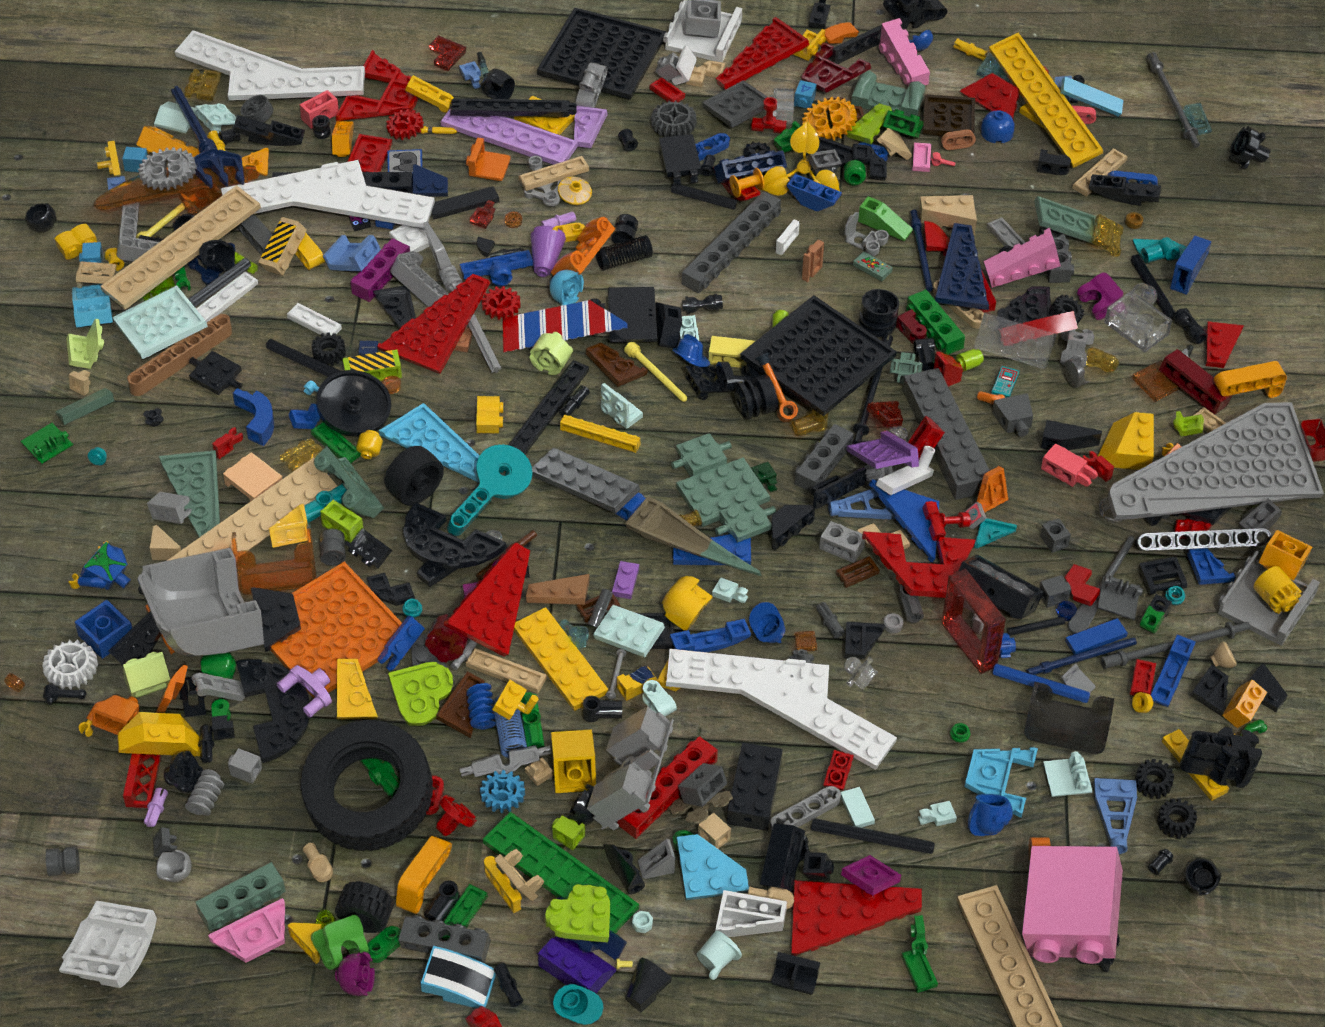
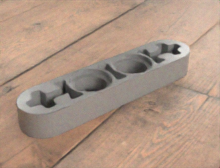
M834 786L826 787L775 815L771 820V831L774 823L800 827L833 809L840 803V790ZM817 803L820 805V808L813 810L809 807V804ZM799 812L803 817L795 819L792 817V814Z

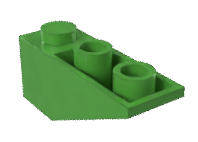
M868 196L859 208L858 222L877 230H885L889 235L905 241L913 231V228L886 204Z

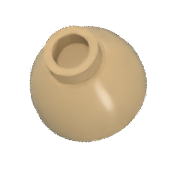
M1221 642L1216 647L1214 655L1211 656L1216 667L1220 665L1224 668L1235 667L1237 662L1226 642Z

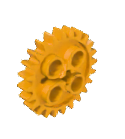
M831 97L830 100L824 98V102L818 100L817 105L812 104L813 108H807L808 112L804 113L802 118V125L808 122L814 127L818 136L826 139L832 138L835 141L837 136L841 139L842 134L848 135L847 130L852 131V126L856 125L857 113L850 101L846 102L845 98L840 101V97L834 100ZM827 110H829L830 112V118L833 125L832 129H830L829 120L826 112Z

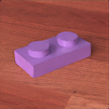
M620 561L612 590L615 597L632 599L639 572V564Z

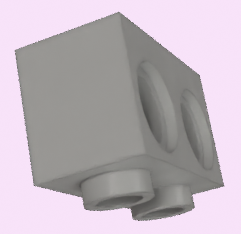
M832 521L820 538L821 550L852 563H855L865 546V539H862L860 532L853 531Z

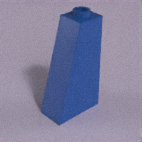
M1198 236L1193 237L1175 265L1170 289L1188 294L1209 254L1211 241Z

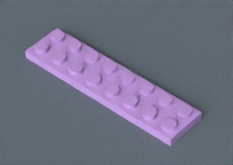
M450 108L441 120V126L454 128L457 132L474 138H484L486 142L529 157L539 156L542 158V161L553 165L569 160L578 147V141L505 116L452 115Z

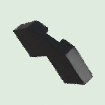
M853 144L852 160L868 163L869 179L885 181L887 178V162L880 158L871 146Z
M386 573L366 577L369 588L382 601L398 606L405 604L409 599H415L410 582L390 587Z

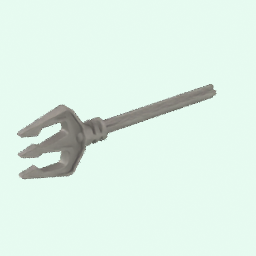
M426 221L423 225L430 249L439 269V276L446 290L452 292L456 289L457 285L463 282L455 266L451 264L443 244ZM473 314L468 326L490 371L498 373L501 366L475 314Z

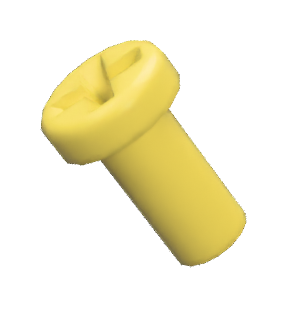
M617 958L615 966L616 969L632 967L633 962L620 961Z

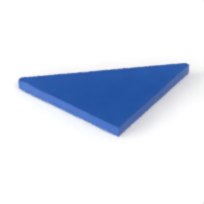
M872 479L869 486L877 491L881 501L887 508L893 511L896 515V520L904 529L908 530L912 535V540L920 550L923 549L928 555V560L933 562L936 557L937 541L932 540L929 531L931 522L925 518L922 508L926 502L934 501L939 510V501L904 489L890 495L876 486L877 481Z

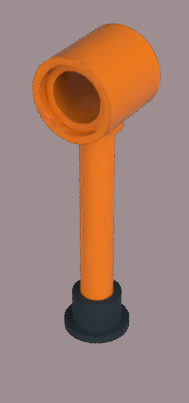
M769 353L763 354L755 360L759 362L761 367L763 366L765 373L773 382L777 399L780 403L777 409V417L782 422H790L797 415L798 407L794 402L786 401L769 364L771 362L768 357ZM783 408H789L792 414L790 416L785 415Z

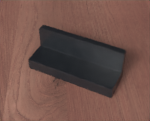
M773 824L760 885L786 889L792 893L805 830L793 825Z

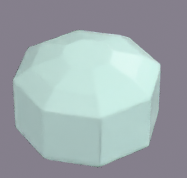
M639 911L633 915L632 927L636 932L646 933L652 929L653 917L649 912Z

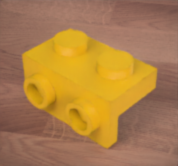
M821 29L818 34L806 30L803 36L808 39L810 45L793 55L807 61L812 56H815L818 48L826 41L824 29Z

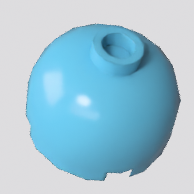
M567 269L557 272L550 280V294L552 298L561 305L576 303L579 299L577 297L579 291L582 292L583 276L581 274L578 275V272Z

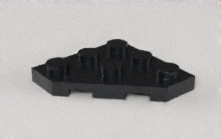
M1031 286L1025 294L1013 299L1006 308H1001L997 311V330L1050 317V287Z

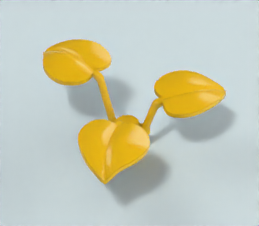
M808 122L799 127L790 139L793 150L798 153L803 152V159L799 161L797 168L786 174L784 167L775 166L769 169L763 177L765 183L763 190L777 196L784 195L789 191L787 184L790 179L788 177L796 172L801 174L809 173L814 179L813 181L840 191L837 176L832 171L821 170L815 176L811 170L812 166L806 157V153L814 154L818 150L819 137L814 127Z

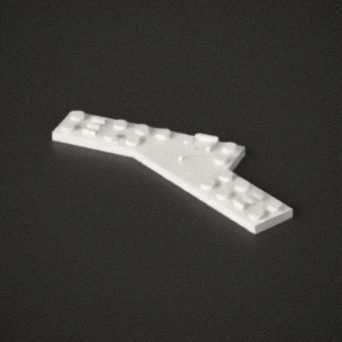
M358 160L338 164V162L324 164L321 168L237 185L260 203L261 209L254 214L289 206H299L424 228L423 223L429 222L435 203L434 197L366 186ZM236 185L221 188L222 196Z
M670 649L666 686L742 694L844 753L854 755L855 759L874 770L878 768L897 740V737L827 699L829 665L806 663V660L796 659L783 661Z

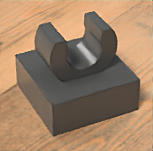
M161 827L153 837V850L156 857H159L163 852H173L177 849V846L170 844L174 843L177 837L170 835L169 828Z

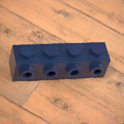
M771 150L761 155L760 153L750 155V157L739 156L734 158V160H720L719 164L714 167L717 182L720 184L730 182L731 175H735L738 180L753 175L754 168H758L762 175H765L769 169L775 166L787 168V163L783 151L775 152V150Z

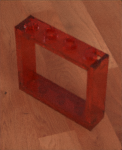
M963 569L959 572H954V574L948 577L941 624L977 671L983 674L993 669L995 664H998L1006 619L969 572ZM964 599L984 623L981 641L962 618Z

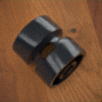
M622 214L617 217L614 226L615 230L612 234L614 244L635 238L639 224L634 216Z

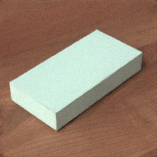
M860 787L841 792V800L853 826L862 828L875 823V819Z

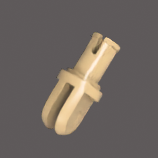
M314 843L306 844L303 847V852L309 860L307 866L312 876L321 883L329 881L333 875V868L327 857L318 852Z
M749 887L748 895L787 901V910L794 903L793 894L786 889L771 887V889L764 890Z

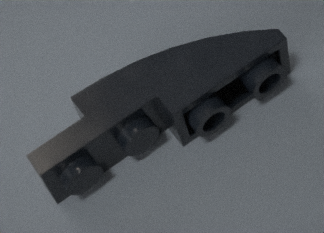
M240 115L236 116L233 127L234 132L249 136L248 141L273 146L302 144L305 132L303 129L274 120L271 121V124H267Z
M1092 174L1089 189L1114 201L1141 206L1142 201L1159 202L1161 185L1128 183L1127 177Z

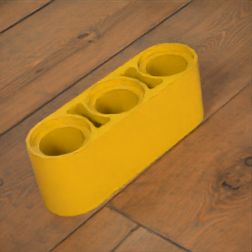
M305 233L295 255L310 270L325 263V259L319 247Z

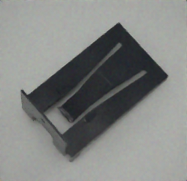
M192 676L185 677L184 684L179 691L180 700L183 701L185 717L206 715L204 702L206 695L198 696V705H189L186 680L189 683L190 695L196 694L197 686L193 684Z

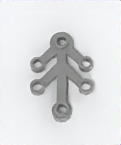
M532 156L529 158V168L532 171L542 168L541 157ZM561 180L557 182L554 190L550 189L554 182L537 187L543 190L544 193L534 189L528 191L524 189V196L528 199L533 197L539 198L547 206H556L560 202L558 185Z

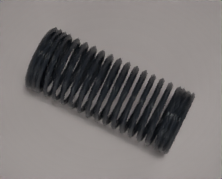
M643 235L618 244L615 243V245L612 244V246L600 248L596 254V259L600 269L604 271L624 265V263L627 264V262H636V260L639 261L642 258L652 257L653 248L649 237Z

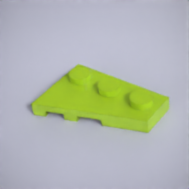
M880 103L874 106L871 111L855 123V126H852V131L847 130V137L872 144L874 141L873 137L879 134V128L884 124L888 110L892 111V108Z

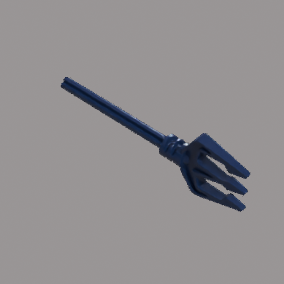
M174 86V89H171V93L199 142L198 150L200 154L194 157L197 167L195 175L209 188H212V176L205 174L203 168H210L219 176V181L228 186V174L224 172L223 166H233L237 172L235 179L241 185H244L242 157L239 154L217 149L214 141L206 136L181 88Z

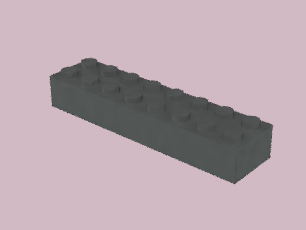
M936 368L904 376L902 391L918 424L921 423L925 416H928L945 432L934 448V457L954 499L958 500L978 495L983 476L990 470L940 369Z

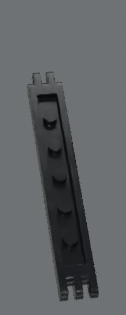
M453 98L451 100L450 113L452 115L568 117L577 113V104L570 103L568 100Z

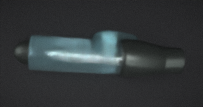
M478 52V63L480 64L483 77H485L489 73L486 60L482 52Z

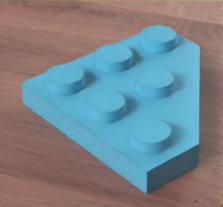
M698 834L677 837L686 900L722 896L723 890L737 893L749 891L745 868Z

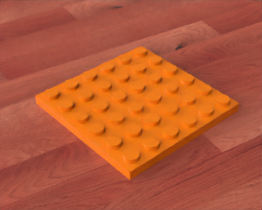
M344 561L292 593L301 630L288 636L283 642L278 641L272 645L270 651L288 670H291L296 665L304 668L311 674L318 668L322 669L330 679V683L324 687L330 693L337 688V659H358L362 672L378 662L379 655L385 649L384 646L402 622ZM307 690V692H308V693L312 696V698L314 699L315 696L312 695V694Z

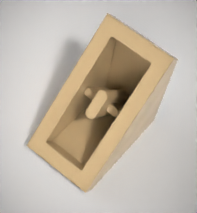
M157 525L153 526L150 543L152 560H168L181 551V547Z

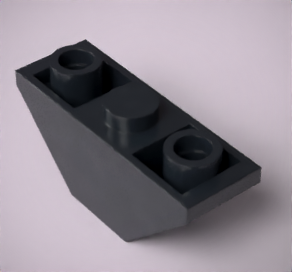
M656 302L659 346L674 349L677 347L682 325L681 308Z
M785 505L772 515L771 534L772 549L774 551L780 546H784L791 537L798 535L801 529L814 521L815 509L813 505Z

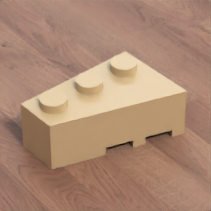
M973 195L920 197L919 216L921 224H924V221H929L941 228L943 226L953 228L954 223L972 225L973 234L975 235L977 218Z

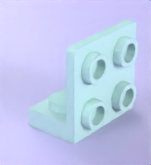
M605 383L601 385V409L605 414L610 415L616 423L627 429L643 418V412L618 392H615Z

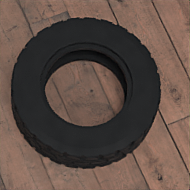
M362 720L360 722L347 723L348 725H342L325 735L313 747L312 752L309 753L301 773L303 802L314 826L332 843L356 851L380 850L383 847L387 848L405 839L425 818L426 811L428 812L431 804L430 799L433 796V780L430 767L420 744L404 729L401 730L400 727L378 720ZM364 759H380L392 764L400 772V785L394 797L383 807L369 812H355L344 808L335 800L334 788L337 779L351 764Z

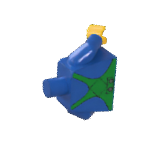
M108 541L103 542V545L101 547L98 546V551L83 566L80 574L81 577L76 573L72 575L74 581H68L71 588L78 589L80 586L109 590L114 583H117L123 589L126 588L131 579L123 574L128 565L123 550L109 545Z

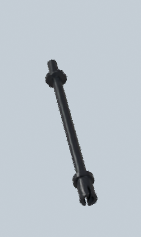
M883 334L881 341L891 347L893 336L890 334L887 340L888 334ZM883 367L872 377L860 421L853 426V431L856 434L853 444L861 443L863 436L869 433V428L866 424Z

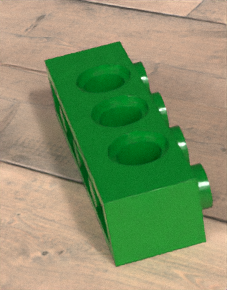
M927 290L908 297L906 310L912 309L916 313L915 319L919 324L927 328L926 335L928 338L934 339L938 350L949 355L964 348L965 335Z

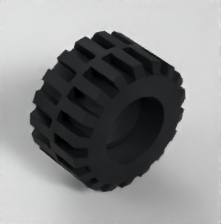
M360 881L349 882V884H345L335 907V914H337L336 916L340 920L352 915L358 916L365 933L382 932L386 928L393 910L394 900L378 886Z

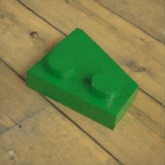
M797 121L792 123L790 129H785L782 131V134L774 138V145L779 151L789 152L793 150L790 144L791 136L801 127Z

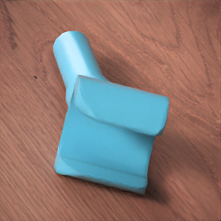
M308 381L304 385V393L307 395H311L314 391L318 392L319 387L313 381Z

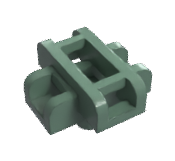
M901 352L900 359L891 360L890 373L898 374L897 383L903 384V377L906 375L922 372L923 363L915 362L916 354Z

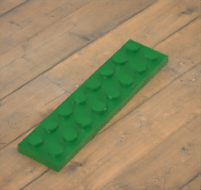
M512 812L483 838L484 845L503 857L515 849L520 851L523 857L515 867L530 878L539 875L544 880L542 887L557 898L563 897L568 899L569 893L577 884L604 887L610 900L609 930L614 933L639 909V903Z

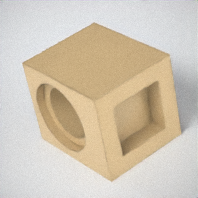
M712 813L706 820L698 824V835L719 849L730 840L731 828L715 813Z

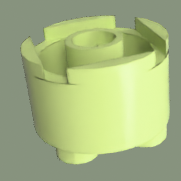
M553 332L552 334L544 333L538 338L531 349L529 358L538 370L543 371L545 369L549 371L548 374L557 375L571 357L573 349L562 339L561 334L558 332Z

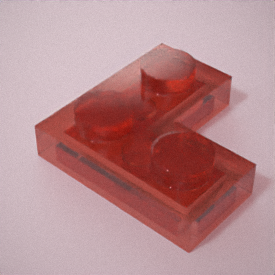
M439 35L429 45L431 51L439 54L434 60V65L447 71L466 53L465 46Z

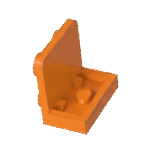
M477 137L475 144L471 146V155L467 156L466 166H469V176L502 181L511 157L505 154L485 151L484 138Z

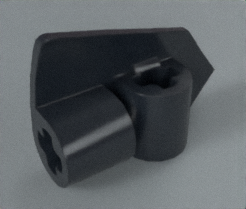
M603 844L606 857L614 872L620 876L628 894H636L643 890L645 883L639 874L640 871L633 865V855L631 852L619 850L614 844Z

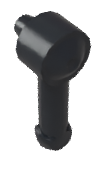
M52 684L46 685L43 692V698L48 705H52L53 701H56L58 697L84 699L87 695L84 689L64 690Z

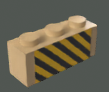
M282 217L258 263L266 271L283 276L301 240L305 236L307 231L299 221Z

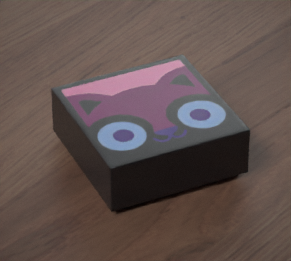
M349 215V221L354 232L371 227L369 219Z

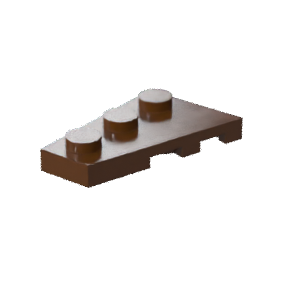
M603 343L586 348L585 354L617 387L647 375L648 369L644 367L639 368L634 365V361L631 359L625 360L619 356L617 351Z
M467 671L438 712L436 719L471 738L473 727L470 724L471 719L469 717L470 712L466 692L473 685L485 683V681Z

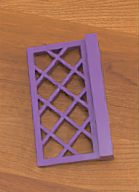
M889 431L880 432V439L846 446L849 453L875 469L902 463L911 468L919 466L918 449Z

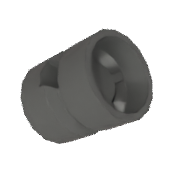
M337 529L323 531L319 537L321 562L329 566L341 564L346 559L344 533Z
M77 846L66 847L63 851L59 848L46 849L48 876H59L63 871L66 874H78L80 872Z

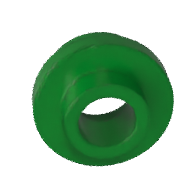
M957 723L951 728L950 737L958 743L966 742L970 738V730L967 725Z

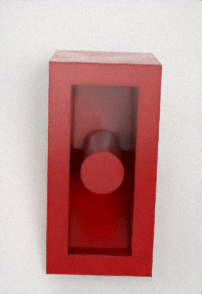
M940 351L936 352L934 369H940L948 387L961 382L963 373L961 364L957 363L952 356Z

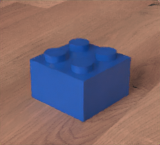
M105 600L75 621L78 636L88 646H91L93 651L102 659L110 654L109 650L132 629L131 622L108 600Z

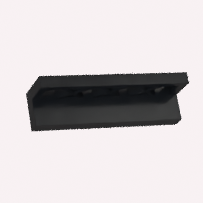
M882 25L834 47L832 56L828 60L840 64L879 45Z

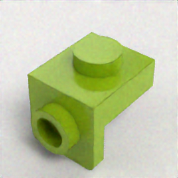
M1177 411L1176 419L1173 420L1174 428L1178 430L1181 437L1203 433L1204 418L1202 414L1183 417L1181 411Z

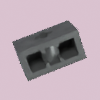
M703 763L678 787L684 803L703 807L727 785L722 766Z

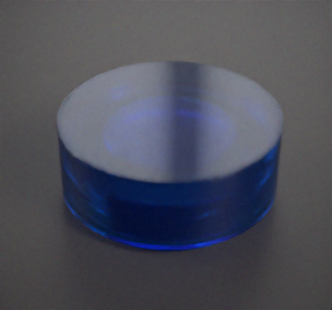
M1063 601L1057 607V616L1064 617L1065 621H1070L1076 615L1077 607L1072 602Z

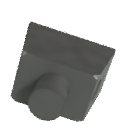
M1028 394L994 400L992 413L1005 432L1017 431L1020 437L1026 436L1029 433L1028 429L1031 428L1033 420Z

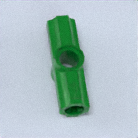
M531 692L525 693L520 702L526 705L530 697L536 694ZM537 702L529 714L521 712L527 747L537 746V749L545 747L541 727V715Z
M380 759L360 760L367 769L376 786L380 785L392 799L400 785V779L395 775L392 765Z

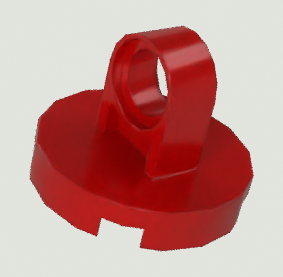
M444 795L439 801V804L446 813L437 823L436 829L443 836L450 835L460 823L472 828L477 822L475 815L465 805L453 803L455 798L449 795Z

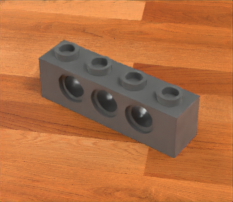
M1040 226L1039 236L1044 234V230L1048 228ZM1050 229L1061 266L1046 271L1048 282H1070L1071 275H1074V264H1071L1072 255L1071 251H1068L1069 240L1065 238L1066 234Z
M836 424L830 430L827 429L823 439L815 444L811 454L808 453L803 464L796 468L794 472L795 485L811 492L812 487L824 482L848 452L846 446L853 444L854 433Z
M405 916L398 939L401 948L431 954L433 946H437L469 956L484 964L491 942L489 934L483 929H466V927L460 924L446 925L440 920H433L431 922L420 916ZM422 932H430L428 936L420 937ZM443 936H450L449 940L440 941ZM464 940L471 941L469 945H461Z

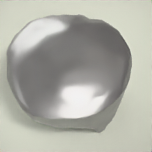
M1085 357L1070 359L1065 363V374L1073 388L1090 383V381H1086L1084 378L1085 370L1081 364V360L1085 359Z

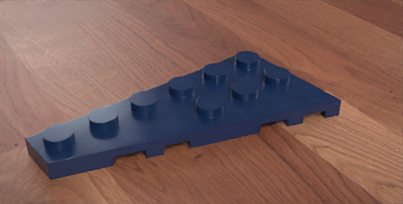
M954 223L935 301L937 303L989 310L972 225Z

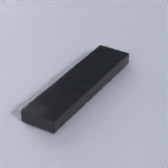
M494 186L436 201L431 216L434 220L500 202L499 196Z

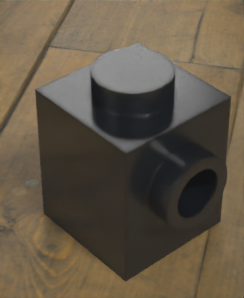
M805 852L803 869L805 876L809 880L830 881V875L834 872V862L826 853Z

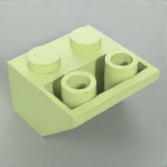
M151 652L144 658H134L123 664L124 680L130 696L135 698L165 689L170 682L163 652Z

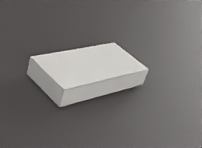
M794 219L776 241L777 254L783 255L799 235V221Z

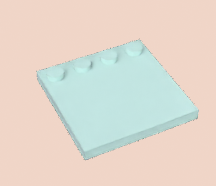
M178 286L112 317L114 323L142 359L208 327L205 319Z

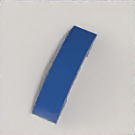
M745 619L726 622L725 628L690 634L689 630L670 634V639L675 649L696 652H711L723 649L751 637V632Z
M1180 635L1176 636L1158 681L1151 693L1153 702L1166 707L1169 706L1196 643L1195 641Z

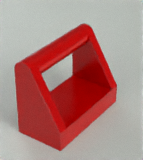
M928 416L923 418L908 443L918 449V460L924 447L931 446L935 448L945 433Z

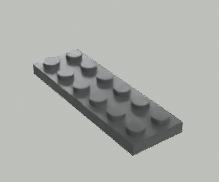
M552 448L532 467L533 477L614 513H617L640 491L638 484L556 448Z

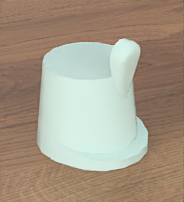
M715 931L697 952V957L711 971L709 978L715 980L721 969L732 960H739L742 957V953L730 938L720 931Z

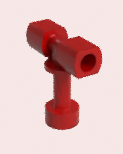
M767 97L763 102L766 116L763 118L753 117L751 131L763 132L764 129H772L773 133L782 134V131L786 129L787 121L776 120L773 116V111L777 109V100L773 97Z
M934 501L926 502L922 508L925 518L931 522L929 531L934 541H937L938 537H945L946 532L944 528L946 524H958L960 528L970 526L971 518L968 512H959L957 516L946 517L944 513H939L937 504Z

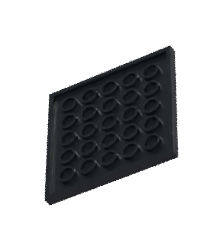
M574 7L539 65L537 75L579 86L584 77V69L588 68L590 62L607 66L608 71L601 92L631 100L663 44L664 35L667 31Z
M813 295L740 354V358L762 374H766L763 366L761 367L755 359L769 353L768 357L771 361L769 364L779 386L822 416H825L896 357L897 351Z

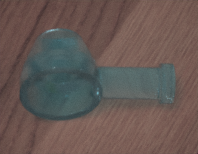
M563 619L560 622V626L569 632L572 643L577 648L586 647L589 639L588 628L584 626L574 627L568 620Z

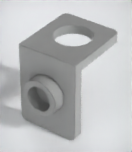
M1077 664L1073 665L1061 677L1066 685L1090 693L1096 688L1092 681L1079 669Z

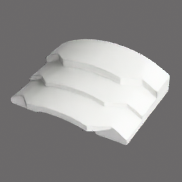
M96 901L88 917L80 923L73 941L62 956L64 961L59 969L60 973L99 981L101 985L117 988L123 987L135 974L148 950L157 920L154 911Z

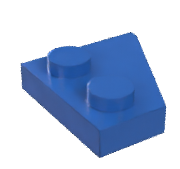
M1207 548L1190 549L1187 556L1199 585L1234 582L1235 574H1229L1223 568L1224 564L1219 559H1216L1214 554Z

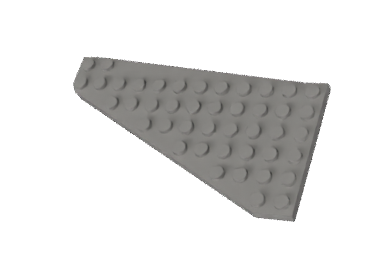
M1292 402L1263 403L1119 480L1109 490L1108 501L1114 520L1261 504L1267 498L1272 502L1303 498H1322L1324 492Z

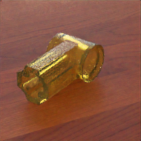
M813 409L812 414L792 421L791 426L794 434L800 437L812 431L822 432L826 430L829 413L822 416Z

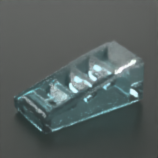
M1202 104L1185 105L1183 112L1191 127L1198 129V135L1211 133L1212 129Z

